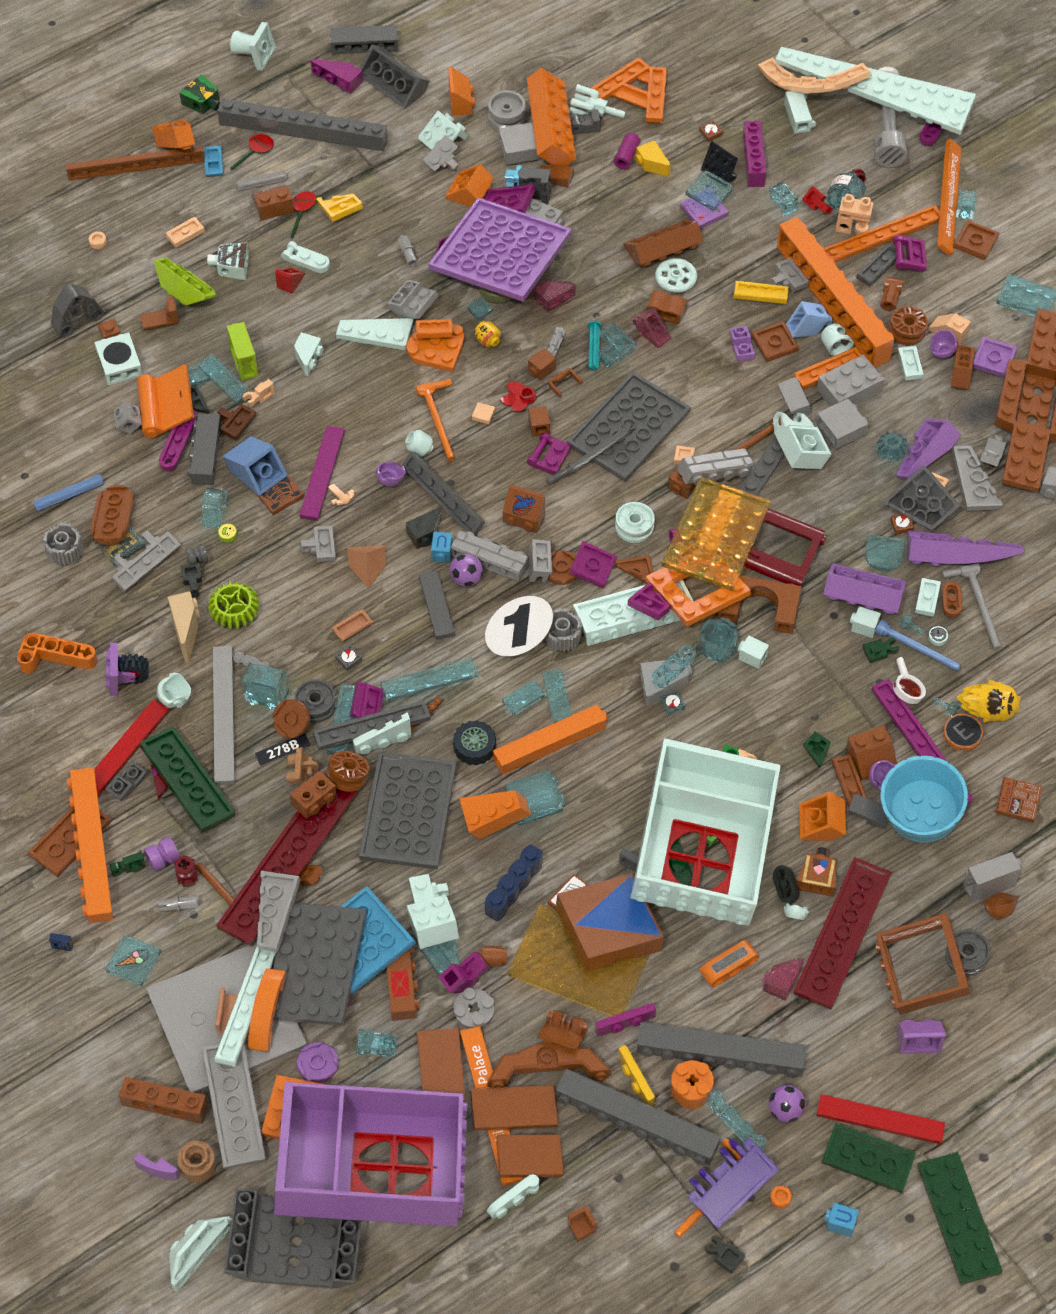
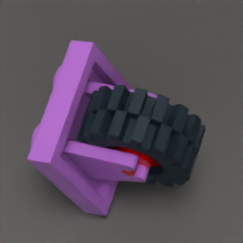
M110 643V650H106V688H110V696H118L119 683L138 684V682L143 683L144 680L146 681L149 678V661L142 655L138 657V654L134 656L128 654V656L125 654L118 655V643Z

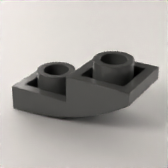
M132 761L121 775L117 774L106 790L122 801L141 784L149 773Z

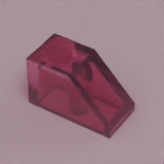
M548 280L535 288V300L547 312H550L575 296L576 284L574 282Z
M655 308L643 309L631 318L639 333L655 347L660 348L671 339Z
M800 957L774 965L770 972L766 971L762 980L764 983L763 991L786 1001L802 970L804 959Z

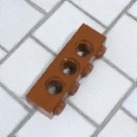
M128 1077L124 1078L119 1093L122 1106L200 1124L203 1123L208 1107L206 1095Z

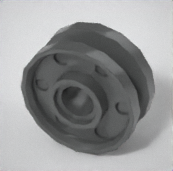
M311 679L303 682L297 688L295 700L304 703L308 708L311 723H320L333 715L335 710V692L331 685L319 679Z
M967 929L956 932L954 935L966 976L980 973L987 965L990 947L988 941L977 931ZM947 945L945 953L946 962L951 970L955 972ZM963 951H970L972 955H966Z

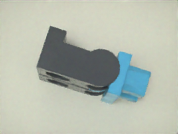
M517 165L516 170H506V187L533 184L535 191L532 199L541 200L546 205L549 204L551 196V170L530 167L522 168Z

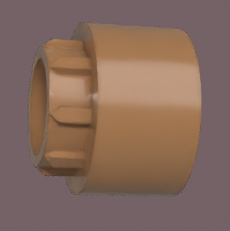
M191 1141L185 1144L179 1151L178 1165L182 1176L186 1180L193 1183H201L212 1177L216 1170V1159L212 1148L207 1143ZM195 1159L202 1160V1162L197 1165L192 1164V1162Z

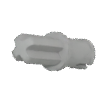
M401 235L398 238L402 249L401 254L405 257L408 267H414L418 264L414 254L415 249L411 246L408 236Z
M197 895L159 899V912L172 910L180 912L181 909L199 907V898Z

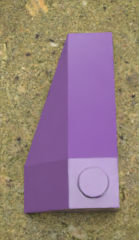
M926 418L914 436L916 441L914 445H910L908 449L910 454L904 458L896 476L908 479L923 465L928 466L957 443V439L961 435L960 432L948 420Z

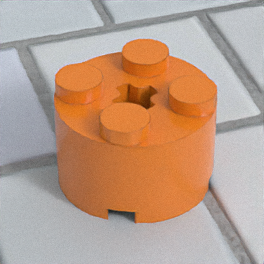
M694 1060L685 1061L676 1066L672 1074L670 1090L672 1098L680 1106L686 1109H698L711 1098L714 1079L709 1066L706 1063Z

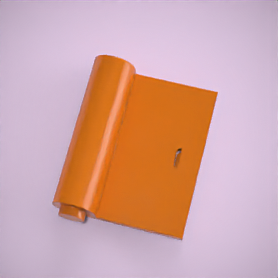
M184 364L158 378L148 374L137 378L142 432L144 436L155 438L194 418L188 365Z

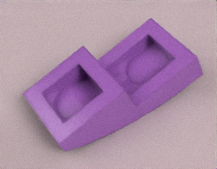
M140 1153L134 1158L136 1167L150 1175L169 1180H178L180 1177L178 1169L162 1158L156 1164Z

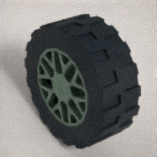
M477 720L461 724L456 729L453 739L454 752L457 758L468 765H479L489 761L493 756V750L496 749V736L491 726Z

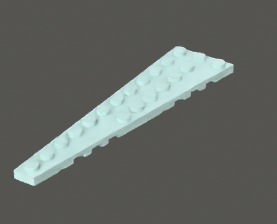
M784 47L780 48L776 57V64L801 72L807 76H816L818 79H826L828 75L840 73L856 66ZM868 68L871 72V77L847 88L848 92L900 112L906 111L912 117L917 118L919 116L926 119V122L930 124L933 122L941 125V128L959 135L963 131L976 97L974 93Z

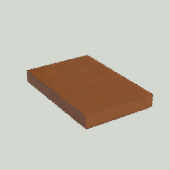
M497 1135L499 1178H526L532 1174L538 1178L563 1176L560 1135Z

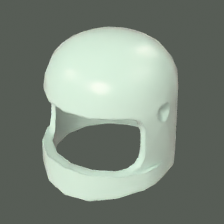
M840 324L828 325L821 333L822 343L832 356L850 350L854 345L852 338L849 335H844L845 329ZM842 339L849 340L847 346L842 344Z

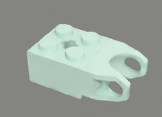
M777 412L773 417L774 433L791 468L821 469L832 454L818 427H814L813 423L803 413H797L793 420L785 413ZM779 417H781L782 425H779L778 423Z

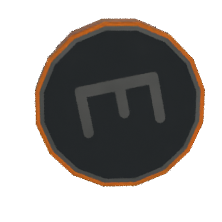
M956 714L946 722L944 739L954 749L971 750L976 748L981 742L983 735L982 725L973 716Z

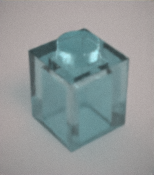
M959 190L956 217L973 219L976 192Z

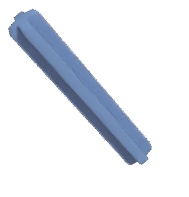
M98 474L34 500L33 503L36 510L39 511L104 484L102 476Z

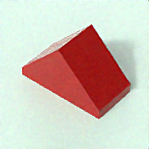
M291 267L276 269L277 288L293 294L305 273Z

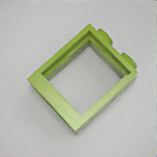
M240 322L227 326L230 350L241 381L258 377L256 356L245 323Z

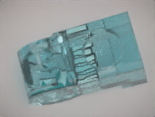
M784 182L769 187V194L772 200L776 201L781 207V212L784 216L798 210V197Z
M359 1029L356 1054H378L384 1057L394 1055L396 1046L395 1036Z

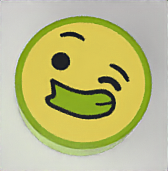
M229 523L221 525L218 529L220 540L226 543L234 541L237 537L236 527Z

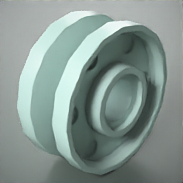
M629 502L622 505L616 513L615 531L618 536L630 543L646 541L654 531V513L652 509L640 502Z

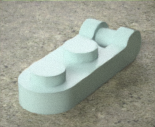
M292 241L288 243L287 250H284L281 254L285 261L318 273H324L330 267L328 257L300 247Z
M534 1174L526 1177L493 1202L487 1209L488 1214L492 1219L496 1217L498 1219L502 1218L510 1207L522 1203L527 1194L538 1192L539 1178Z

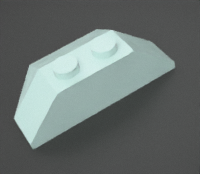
M229 1216L198 1220L194 1225L191 1224L186 1229L185 1236L180 1241H176L172 1245L169 1257L171 1284L174 1291H179L230 1231L232 1219Z

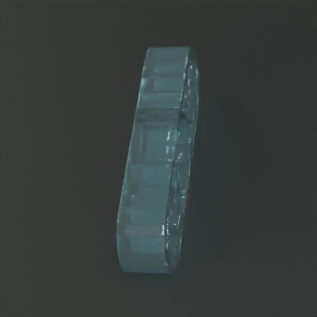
M691 645L681 646L653 672L652 684L657 688L667 687L694 662L696 656L695 648ZM676 663L679 665V668L672 670L669 668V664ZM664 676V680H657V677L661 678Z

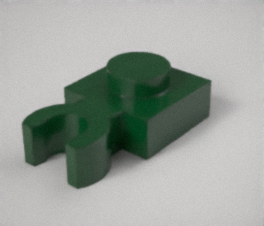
M895 638L888 639L886 643H883L881 639L863 644L862 647L869 663L887 659L888 653L896 654L899 651V646H890L895 644Z
M142 852L122 858L123 861L109 864L113 877L125 871L127 873L138 872L146 867Z

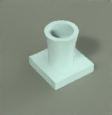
M266 22L260 24L254 36L235 31L230 40L231 52L233 54H251L256 69L263 71L276 49L269 25Z

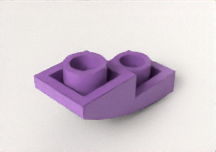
M747 326L729 328L737 362L755 359V352Z

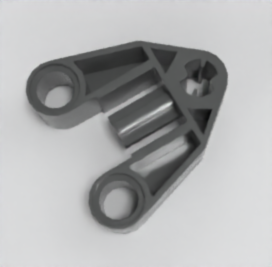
M68 284L63 287L54 302L51 325L61 338L69 337L73 333L72 316H80L81 308L93 322L100 320L104 315L103 309L85 287Z

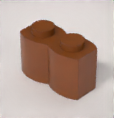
M653 290L646 307V314L656 319H664L670 323L680 324L686 309L687 300L679 295H669L661 290Z

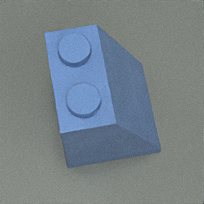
M252 436L223 456L230 472L259 496L288 476L273 445Z

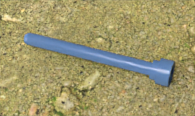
M884 620L879 622L875 630L876 634L880 636L888 635L954 670L960 669L959 663L891 629L888 622Z

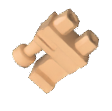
M846 194L845 197H842L835 231L851 234L853 221H859L855 225L856 234L868 231L869 225L867 223L870 222L873 208L871 199L863 197L861 200L854 199V196L851 194ZM840 224H846V225H848L849 227H848V228H842V227L840 226Z

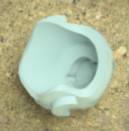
M170 673L169 677L163 679L158 684L157 698L168 708H181L189 699L191 687L181 674Z

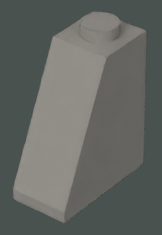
M686 658L640 663V677L646 706L657 702L688 684L689 676H692L691 665H687Z

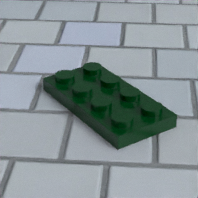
M835 1123L821 1163L902 1193L916 1152Z

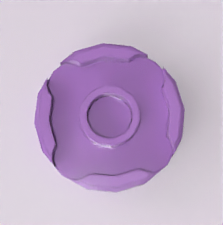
M322 1042L308 1044L300 1051L301 1053L297 1058L298 1072L305 1080L323 1083L331 1079L337 1072L339 1065L338 1057L331 1046Z

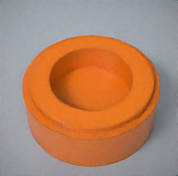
M777 1186L771 1191L770 1201L774 1207L784 1209L791 1203L792 1194L787 1187Z

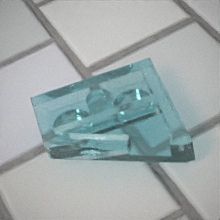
M455 940L422 949L419 948L438 976L452 963L459 964Z

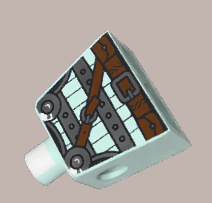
M248 243L220 245L218 255H208V265H216L218 275L246 280L249 257Z

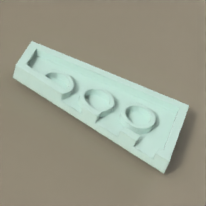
M414 318L340 320L336 338L406 350Z

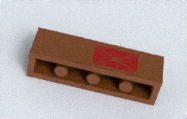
M413 947L387 967L392 1021L415 1019L416 1011H420L419 998L414 997V992H418L417 979L413 980L412 973H416L415 961H411L410 955L414 954Z

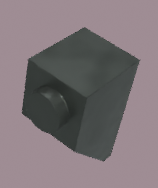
M439 507L406 522V533L416 549L426 547L432 542L433 533L437 532L441 522Z

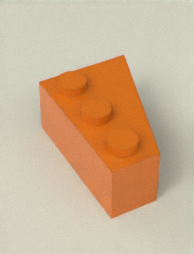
M186 119L152 127L157 147L182 148V150L192 148V145L195 144L191 125Z
M516 790L459 798L468 831L478 839H482L531 815L526 798Z

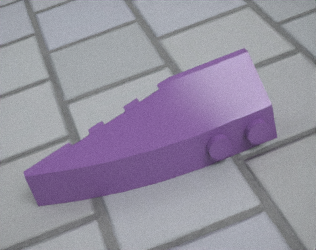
M907 530V558L914 564H922V562H930V565L940 566L941 563L968 564L1003 559L1024 553L1023 546L1019 544L996 541L994 545L991 544V541L985 539L973 542L972 539L964 536L954 539L950 537L951 534Z

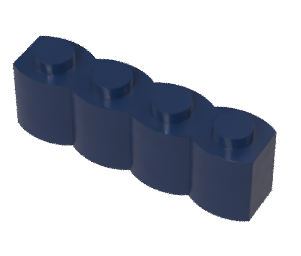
M532 844L523 849L520 859L512 863L508 874L504 875L497 883L496 889L487 895L485 899V915L496 922L506 915L508 907L517 901L520 891L524 890L529 885L531 877L540 871L543 864V851Z

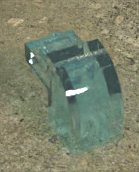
M209 487L205 490L202 501L201 526L214 528L221 526L223 509L226 508L227 489Z

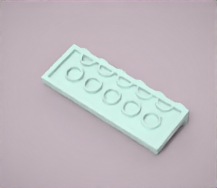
M681 580L675 583L691 602H694L684 581ZM645 585L573 605L576 616L581 619L587 646L680 621V619L671 609L658 621L627 606L628 599Z

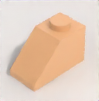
M956 313L942 315L934 320L928 330L933 333L940 330L952 331L956 336L957 345H960L968 335L971 321Z

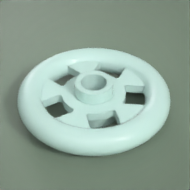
M672 258L663 261L657 267L655 278L658 285L664 290L681 293L695 285L697 271L690 262L680 258ZM677 265V267L670 269V266ZM686 268L689 272L685 273L682 269ZM668 272L667 277H662V273ZM684 278H686V279L689 280V281H688L687 283H685V284L682 282V281L684 280ZM669 281H671V282H673V283H676V285L674 286V285H670V284H668V283H669Z

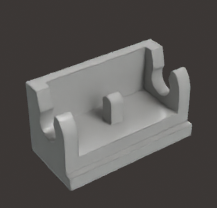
M797 377L778 384L790 413L794 414V418L797 416V412L805 415L811 414L809 402Z
M532 539L528 549L529 582H535L537 577H542V582H545L549 574H552L551 541Z

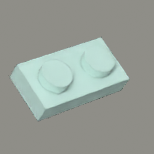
M916 346L898 348V356L905 381L923 379L924 374Z
M922 578L915 613L934 617L940 581Z

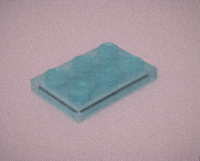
M1008 274L996 304L1035 317L1038 308L1051 311L1056 300V289Z

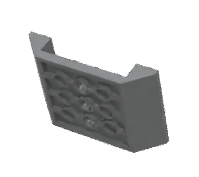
M236 1188L224 1273L247 1282L329 1289L355 1284L362 1220L303 1217L305 1219L304 1224L296 1226L293 1224V1220L298 1216L274 1215L275 1197L259 1196L258 1190ZM295 1237L302 1239V1244L298 1247H293L290 1244L291 1240ZM292 1258L300 1261L299 1265L295 1268L287 1265L288 1261Z

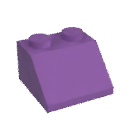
M927 1019L922 1022H914L913 1020L899 1022L897 1028L899 1054L940 1053L946 1037L941 1021Z

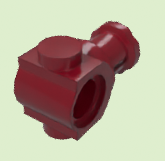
M180 856L174 863L178 885L182 884L183 887L193 886L194 882L198 881L195 861L188 856Z

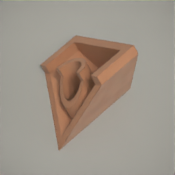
M385 545L348 547L349 567L370 588L386 565Z

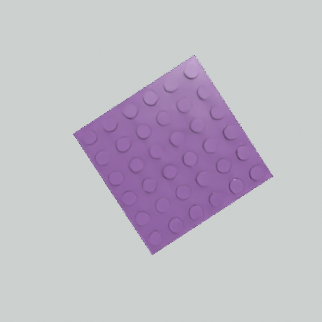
M478 197L429 262V269L524 302L571 236L572 229Z

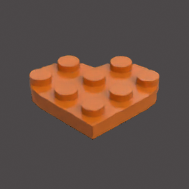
M452 323L453 337L417 339V331H415L413 336L407 341L406 351L412 361L417 364L454 372L464 345L463 328Z

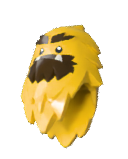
M989 680L987 684L972 685L964 688L965 692L957 696V699L962 703L960 706L964 710L969 711L970 714L983 718L984 723L990 721L1003 722L1012 718L1015 713L1020 712L1021 697L1017 696L1016 691L1011 686L1005 685L1002 682Z

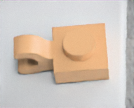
M270 379L260 383L254 388L255 392L244 393L243 400L251 399L248 401L249 407L254 406L257 402H264L275 394L273 383Z

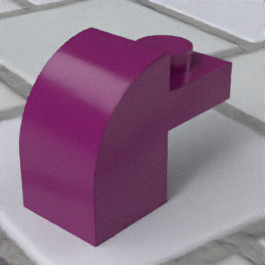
M474 951L461 964L452 963L439 976V979L450 993H461L466 988H471L479 982L477 978L489 966L479 952Z

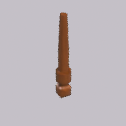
M436 697L434 702L427 706L429 714L442 703L441 698ZM419 723L412 725V726H411V731H412Z

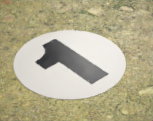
M536 596L516 598L503 605L491 617L486 628L485 640L489 649L501 656H516L534 648L544 639L552 625L553 612L550 605L544 599Z

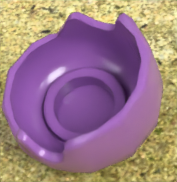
M940 330L931 336L930 349L935 357L944 359L951 357L956 352L957 339L952 331Z
M395 461L380 463L376 469V476L379 482L388 487L399 485L406 473L405 467L403 465L399 467Z
M881 760L872 765L869 779L875 788L881 790L886 775L894 768L895 764L887 760Z

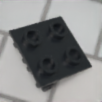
M711 141L701 171L727 188L730 180L734 181L736 179L734 169L738 158Z

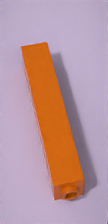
M598 704L493 750V760L501 775H504L606 729L607 714L599 708Z

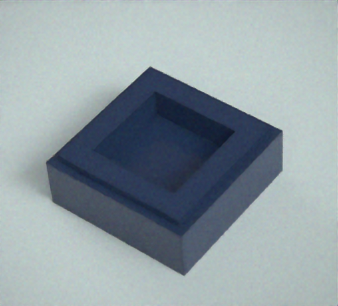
M50 933L49 941L52 949L72 951L73 942L71 936Z

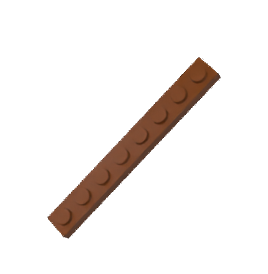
M202 145L193 146L186 150L180 148L66 164L68 180L71 181L205 162Z

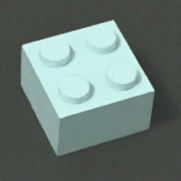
M446 895L407 905L410 924L420 949L459 938L456 919Z

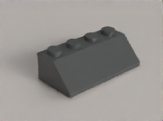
M372 44L359 68L363 72L364 80L403 108L409 107L423 96L430 83L428 78L383 46Z

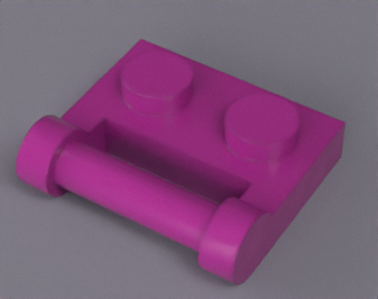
M901 235L894 236L893 244L896 250L895 267L897 269L907 268L924 272L927 268L924 240ZM902 245H906L907 260L903 259Z
M544 432L541 434L540 441L532 456H529L526 462L531 467L554 475L561 469L571 450V445L553 438ZM546 444L550 445L542 461L538 460Z

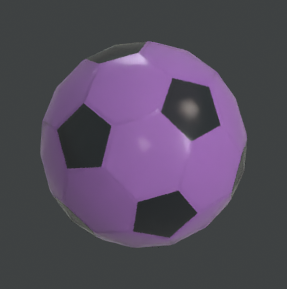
M461 554L451 562L450 576L459 586H473L479 582L483 575V567L480 560L472 554Z
M782 1085L776 1088L771 1093L768 1103L770 1113L776 1120L783 1123H792L798 1120L803 1115L806 1106L803 1093L792 1085Z

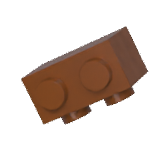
M318 771L290 794L291 805L307 819L311 815L317 814L326 803H331L334 800L336 785L321 771Z

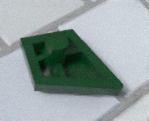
M814 731L804 742L803 747L820 768L831 742Z

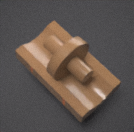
M302 747L296 748L295 754L288 755V765L291 768L295 767V771L286 773V780L290 784H299L300 786L308 780V776H312V773L319 769L318 763L313 761V757L305 754Z

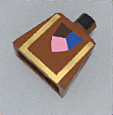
M818 847L816 855L807 854L797 880L799 890L834 896L836 866L835 859L827 857L828 849Z

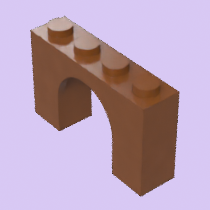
M736 574L751 590V595L718 612V620H724L737 625L742 603L750 597L763 596L770 599L777 608L774 631L793 634L801 586Z

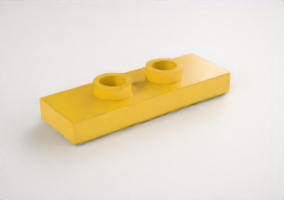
M736 281L734 299L787 304L788 286Z
M625 1045L619 1047L618 1057L623 1064L621 1067L625 1076H629L632 1080L631 1086L635 1094L640 1095L645 1104L653 1106L655 1096L630 1051Z

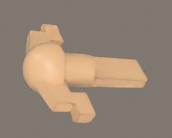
M334 484L328 486V489L340 499L332 500L331 503L333 505H346L354 497L353 490L348 491V494H344Z

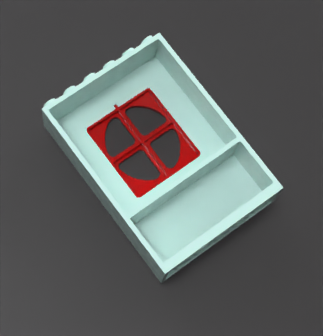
M664 738L657 763L630 898L636 899L639 902L653 903L660 907L666 906L675 908L678 911L696 913L699 916H710L718 920L735 922L739 925H750L757 906L780 765ZM688 833H698L700 835L698 850L695 856L672 851V845L681 836ZM708 836H715L722 843L728 853L729 863L713 861L704 857ZM670 859L694 865L690 886L681 884L673 876L669 867ZM704 866L723 870L727 873L723 882L712 889L704 890L698 887L701 868Z

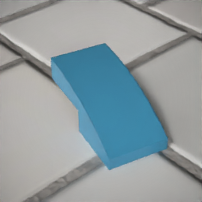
M221 146L204 147L206 176L223 175Z

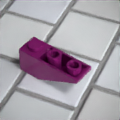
M318 59L310 60L311 72L314 75L320 76L343 91L352 94L363 83L362 70L350 63Z

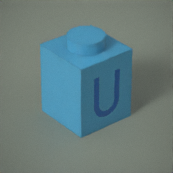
M433 533L432 561H451L452 533Z
M834 1203L832 1210L827 1209L824 1219V1221L828 1222L826 1230L851 1237L859 1210Z

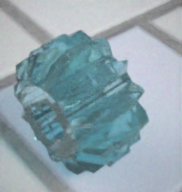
M887 431L885 435L879 437L876 447L878 455H882V460L887 458L890 463L892 459L896 462L899 458L903 459L908 446L906 438H902V433L897 435L895 431L892 434Z

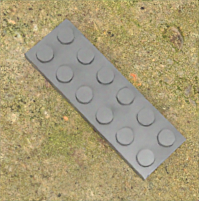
M220 1043L202 1047L224 1170L266 1161L245 1045L243 1044L235 1067L215 1062V1056Z

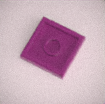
M582 541L569 574L603 589L617 556Z

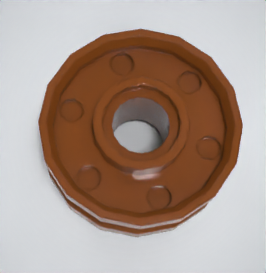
M900 307L891 316L889 332L893 334L896 342L904 345H915L925 337L928 325L927 316L916 307Z
M339 751L330 757L326 777L339 790L357 791L365 785L370 769L369 763L357 753Z

